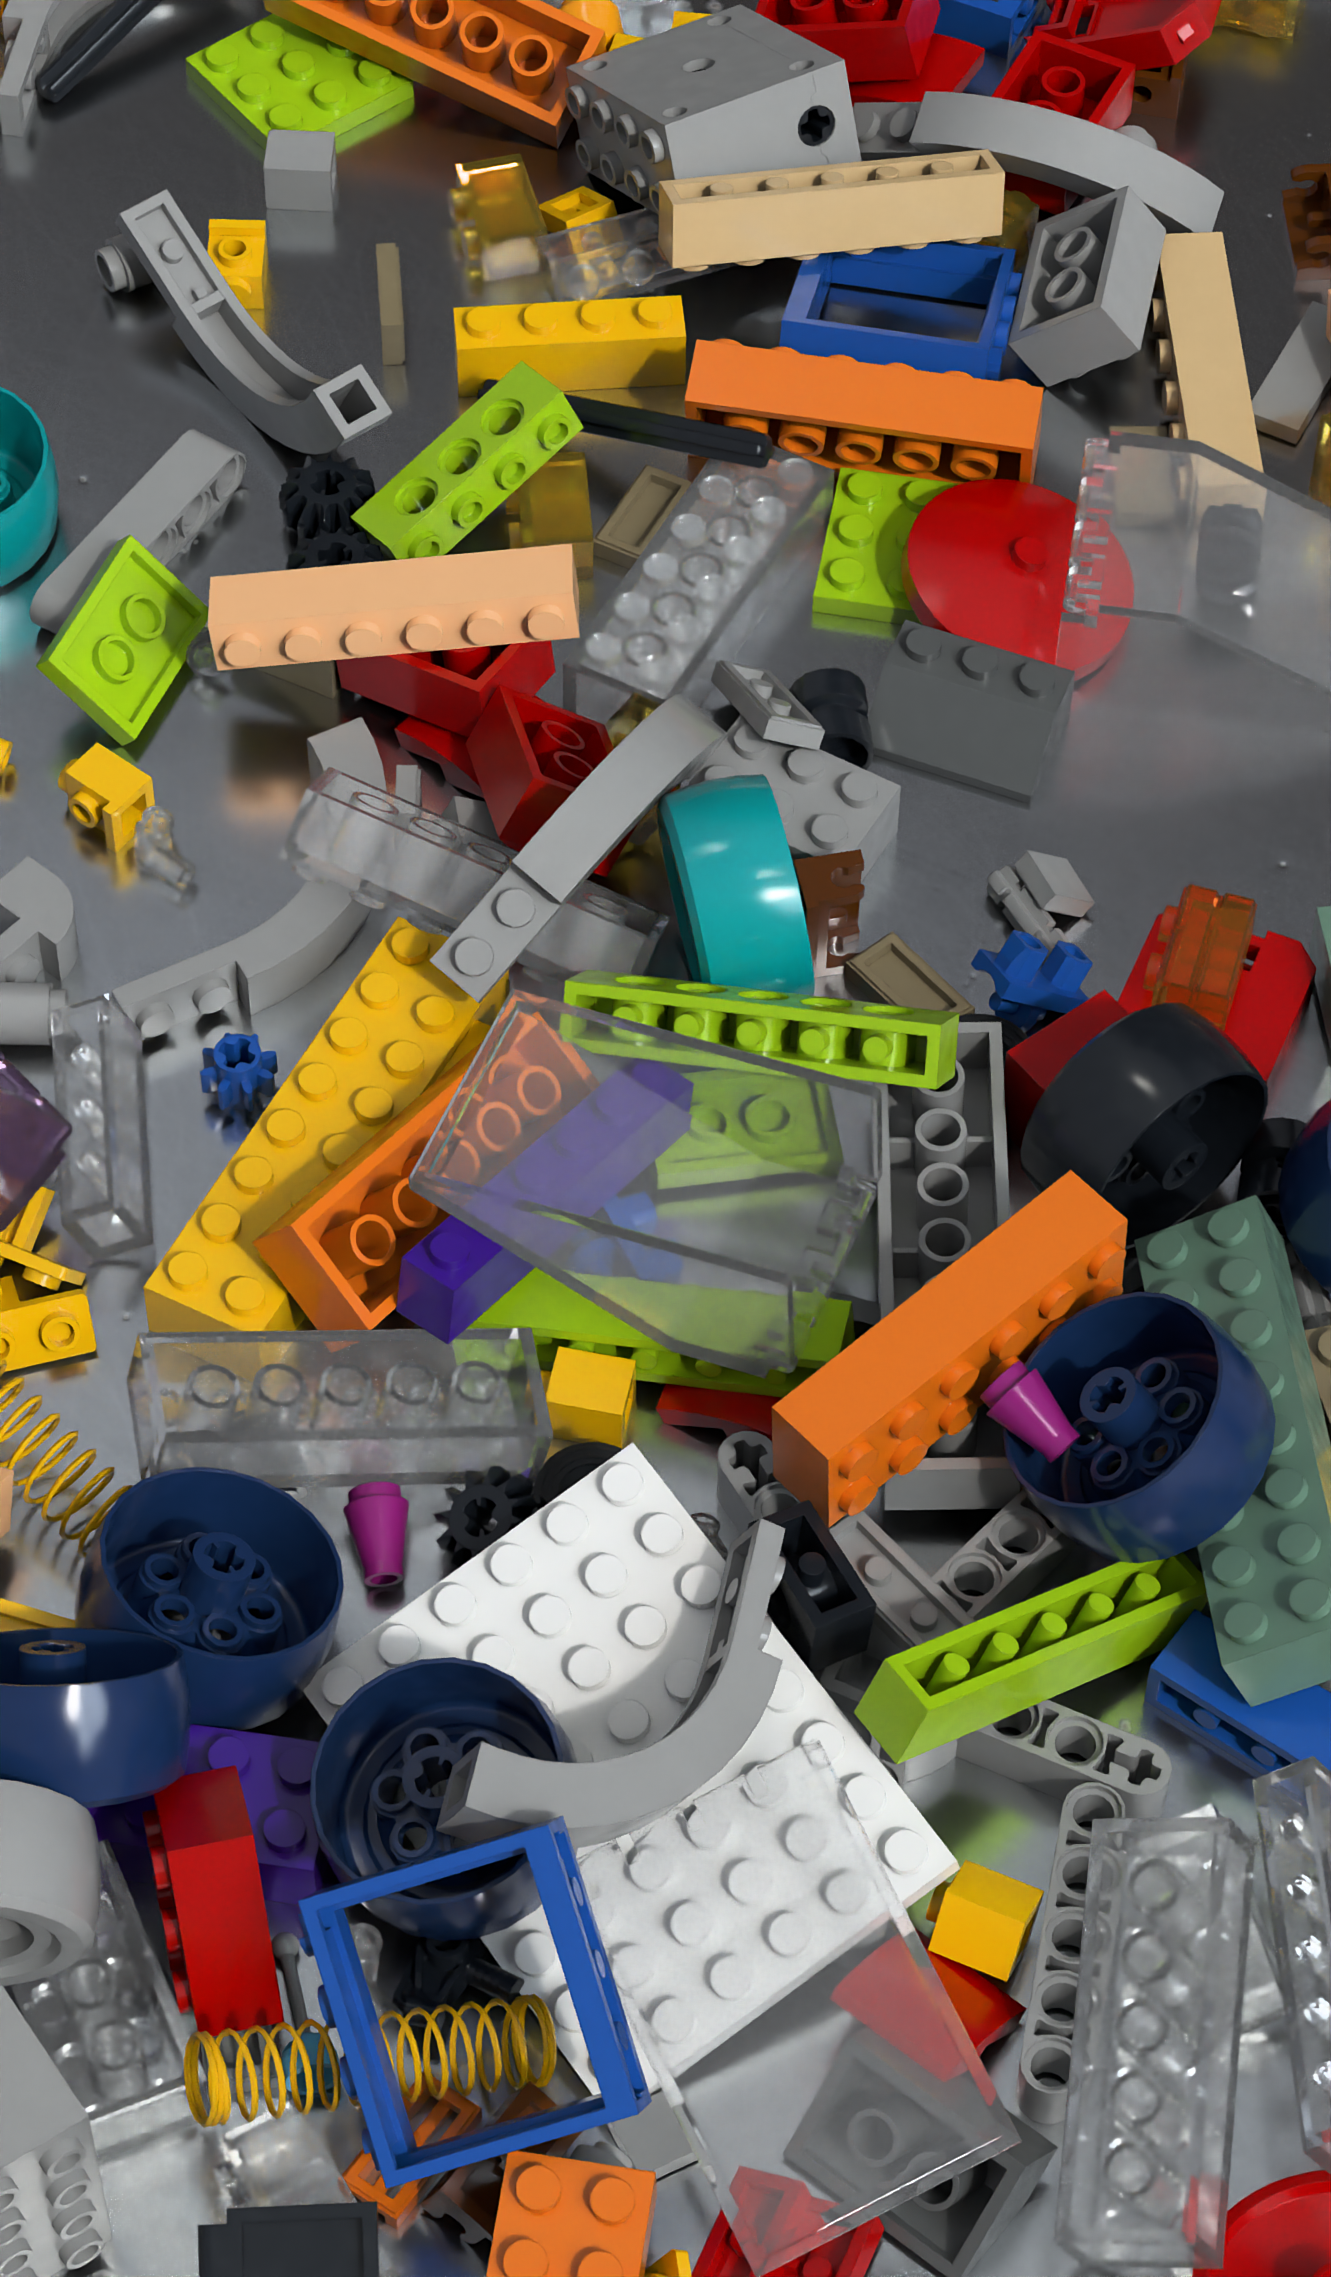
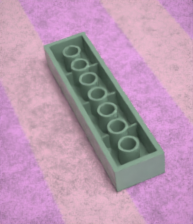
M1253 1195L1134 1240L1145 1292L1165 1293L1186 1301L1214 1320L1241 1345L1250 1357L1272 1398L1276 1418L1274 1444L1261 1481L1242 1509L1221 1530L1197 1545L1221 1665L1250 1707L1331 1680V1443L1284 1240L1258 1197ZM1185 1402L1179 1404L1173 1411L1172 1418L1183 1415L1190 1404Z

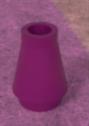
M1020 1360L1002 1373L980 1396V1399L990 1408L986 1414L1040 1452L1049 1463L1055 1461L1080 1437V1434L1069 1423L1037 1368L1030 1372Z
M370 1482L358 1485L348 1492V1504L343 1508V1514L363 1569L364 1583L372 1587L391 1586L400 1583L404 1579L403 1559L409 1501L402 1497L401 1487L395 1483Z

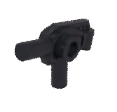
M420 1937L394 1992L392 2002L403 2013L404 2018L412 2008L416 2007L424 2009L431 2015L437 2006L442 2004L451 2005L471 1985L511 2005L516 1997L521 1996L519 1991L525 1982L524 1979L484 1960L488 1949L480 1937L476 1939L447 1941ZM447 2011L438 2013L435 2018L439 2030H441ZM417 2014L410 2018L408 2024L426 2028L428 2021L424 2016Z

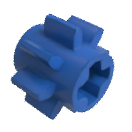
M228 1032L224 1034V1038L216 1044L214 1049L204 1048L202 1050L204 1069L200 1071L201 1090L203 1093L217 1091L219 1109L224 1110L229 1107L253 1111L254 1105L262 1099L263 1095H275L274 1074L278 1072L277 1055L275 1051L261 1053L259 1036L257 1034L252 1036L244 1034L231 1035Z

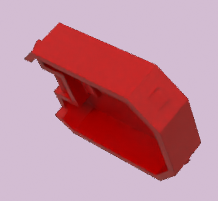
M1046 0L1051 11L1048 24L1035 26L1033 33L1035 30H1039L1136 64V71L1172 66L1179 63L1211 36L1222 0ZM1091 16L1087 32L1076 35L1080 18ZM1031 36L1023 37L1026 44Z
M1187 905L1157 915L1117 1002L1129 1014L1162 1003H1183L1193 1008L1225 1032L1248 1056L1265 1081L1269 1096L1311 1000L1317 968L1301 941L1271 931H1267L1265 938L1223 925L1221 924L1223 915L1193 905ZM1217 949L1253 961L1254 963L1249 965L1213 953V950Z

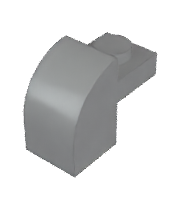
M27 856L0 879V982H34L39 972L43 969L62 982L74 967L79 951L72 896L60 878L33 858Z

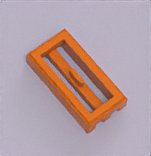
M424 2070L422 2072L421 2091L416 2102L410 2103L405 2096L402 2097L409 2122L430 2096L435 2098L429 2091ZM432 2076L436 2091L440 2092L441 2081ZM415 2082L409 2088L411 2096L414 2093ZM448 2087L444 2097L438 2100L434 2108L413 2133L417 2147L427 2145L453 2111L458 2113V2116L438 2141L474 2131L482 2120V2108ZM362 2149L338 2179V2191L348 2198L355 2196L361 2202H377L378 2212L385 2216V2222L398 2230L441 2173L405 2183L394 2199H392L388 2195L394 2187L386 2189L382 2175L373 2186L365 2181L375 2168L371 2152L365 2154L364 2149Z

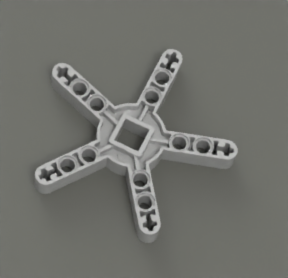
M741 1431L730 1435L723 1441L718 1451L716 1494L721 1506L740 1535L748 1529L749 1523L801 1503L773 1477L772 1442L766 1436L754 1431ZM758 1479V1490L756 1491V1480ZM1022 1489L1020 1494H1017L931 1578L977 1621L1019 1604L1078 1544L1067 1537L1049 1520L1047 1524V1518L1038 1510ZM1020 1547L1027 1550L1028 1552L1017 1554L1012 1553L1006 1550L1005 1548ZM974 1589L985 1595L973 1597L967 1596L960 1591ZM874 1623L872 1624L867 1650L861 1653L884 1661L885 1658L902 1652ZM861 1653L812 1672L901 1789L904 1782L913 1781L932 1774L944 1767L956 1756L1063 1801L1074 1787L1086 1782H1099L1110 1786L1120 1795L1125 1804L1124 1826L1133 1828L1148 1826L1157 1821L1164 1812L1172 1766L1170 1758L1163 1748L1149 1740L1050 1700H1045L921 1755L896 1764L854 1714L866 1691L846 1683ZM1008 1726L1018 1729L1022 1734L1007 1736L1001 1734L996 1729ZM1072 1752L1080 1754L1087 1760L1075 1763L1065 1760L1060 1755ZM1103 1767L1109 1768L1108 1774L1102 1773ZM888 1923L835 1961L834 1964L840 1968L855 1971L865 1960L886 1944Z

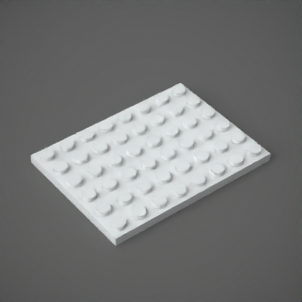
M632 1442L319 1668L303 1692L328 1726L335 1713L360 1687L390 1669L421 1659L449 1657L486 1663L519 1680L549 1707L570 1739L577 1763L599 1762L623 1757L647 1748L661 1740L684 1711L695 1688L702 1666L726 1562ZM773 1622L769 1638L762 1651L783 1660L767 1707L759 1723L738 1753L719 1773L665 1815L637 1831L605 1843L578 1848L576 1859L650 2096L659 2093L960 1869L956 1858ZM446 1780L440 1781L431 1789L435 1797L446 1793ZM402 1782L394 1794L392 1804L399 1803L405 1798L406 1793ZM416 1827L409 1829L405 1833L416 1850L425 1844L427 1839L425 1829ZM456 1837L453 1846L455 1849L472 1842ZM543 1905L509 1928L480 1937L502 1969L524 1979L525 1983L519 1991L520 1995L535 1994L545 2002L554 2024L558 2048L591 2094L601 2093ZM528 2005V2006L530 2007V2009L533 2011V2013L535 2014V2016L537 2017V2014H536V2012L534 2011V2009L531 2007V2005Z

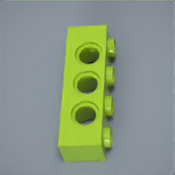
M520 361L351 516V519L360 532L365 531L370 544L380 546V552L383 554L384 561L446 555L584 427L563 392L523 361Z

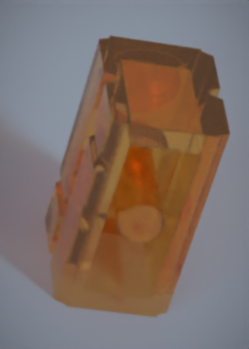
M1189 884L1183 889L1178 907L1166 905L1159 929L1158 941L1167 943L1163 955L1151 953L1143 983V989L1153 991L1151 1006L1162 1003H1183L1209 1019L1222 1031L1225 1030L1253 935L1258 906L1254 899L1225 893L1221 896L1217 890Z

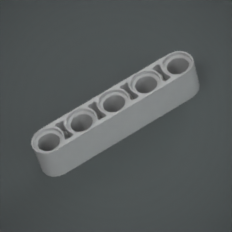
M195 429L184 433L41 584L30 606L31 622L57 634L117 541L130 534L166 567L237 490L246 470L245 455Z
M1086 1782L1074 1787L1064 1800L1015 2088L1016 2102L1020 2110L1029 2119L1041 2124L1062 2122L1075 2112L1080 2099L1125 1821V1804L1122 1798L1110 1786L1099 1782ZM1093 1821L1102 1825L1105 1830L1090 1832L1082 1829L1078 1823ZM1082 1882L1090 1885L1096 1891L1090 1894H1079L1073 1892L1066 1885ZM1074 1945L1081 1948L1086 1955L1068 1957L1062 1955L1056 1950V1947ZM1052 2008H1063L1074 2014L1076 2019L1068 2022H1059L1051 2019L1045 2011ZM1042 2072H1052L1062 2077L1066 2083L1058 2087H1048L1040 2084L1034 2076Z

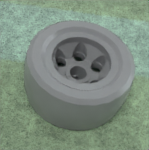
M0 1779V1983L2 1986H8L54 1975L79 1961L93 1947L100 1901L101 1866L96 1825L87 1808L71 1797L51 1789L19 1781Z

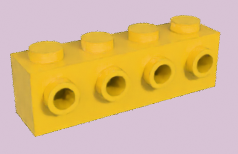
M681 295L453 308L458 397L477 396L478 390L483 389L486 380H501L520 361H523L561 391L685 385L686 330Z

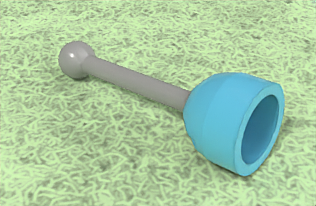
M281 1932L272 1939L271 1943L273 1955L281 1960L295 2029L297 2031L303 2021L308 2020L294 1957L299 1950V1942L292 1933ZM307 2027L302 2032L301 2039L309 2057L313 2078V2094L319 2093L316 2060L321 2035L320 2033L311 2032L310 2027ZM293 2041L289 2042L282 2051L285 2085L290 2092V2055ZM325 2045L323 2069L325 2089L328 2090L334 2086L329 2053ZM298 2049L296 2062L298 2092L300 2095H306L305 2071ZM335 2050L336 2057H337V2062H338V2066H339V2072H340L339 2057H338L337 2051Z

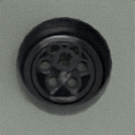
M1162 1003L1127 1015L1096 1035L1053 1078L1038 1100L1026 1125L1020 1151L1021 1168L1039 1193H1042L1069 1170H1072L1128 1219L1125 1249L1135 1247L1134 1240L1179 1223L1211 1196L1231 1174L1262 1125L1268 1105V1087L1258 1070L1239 1046L1225 1032L1199 1012L1183 1003Z

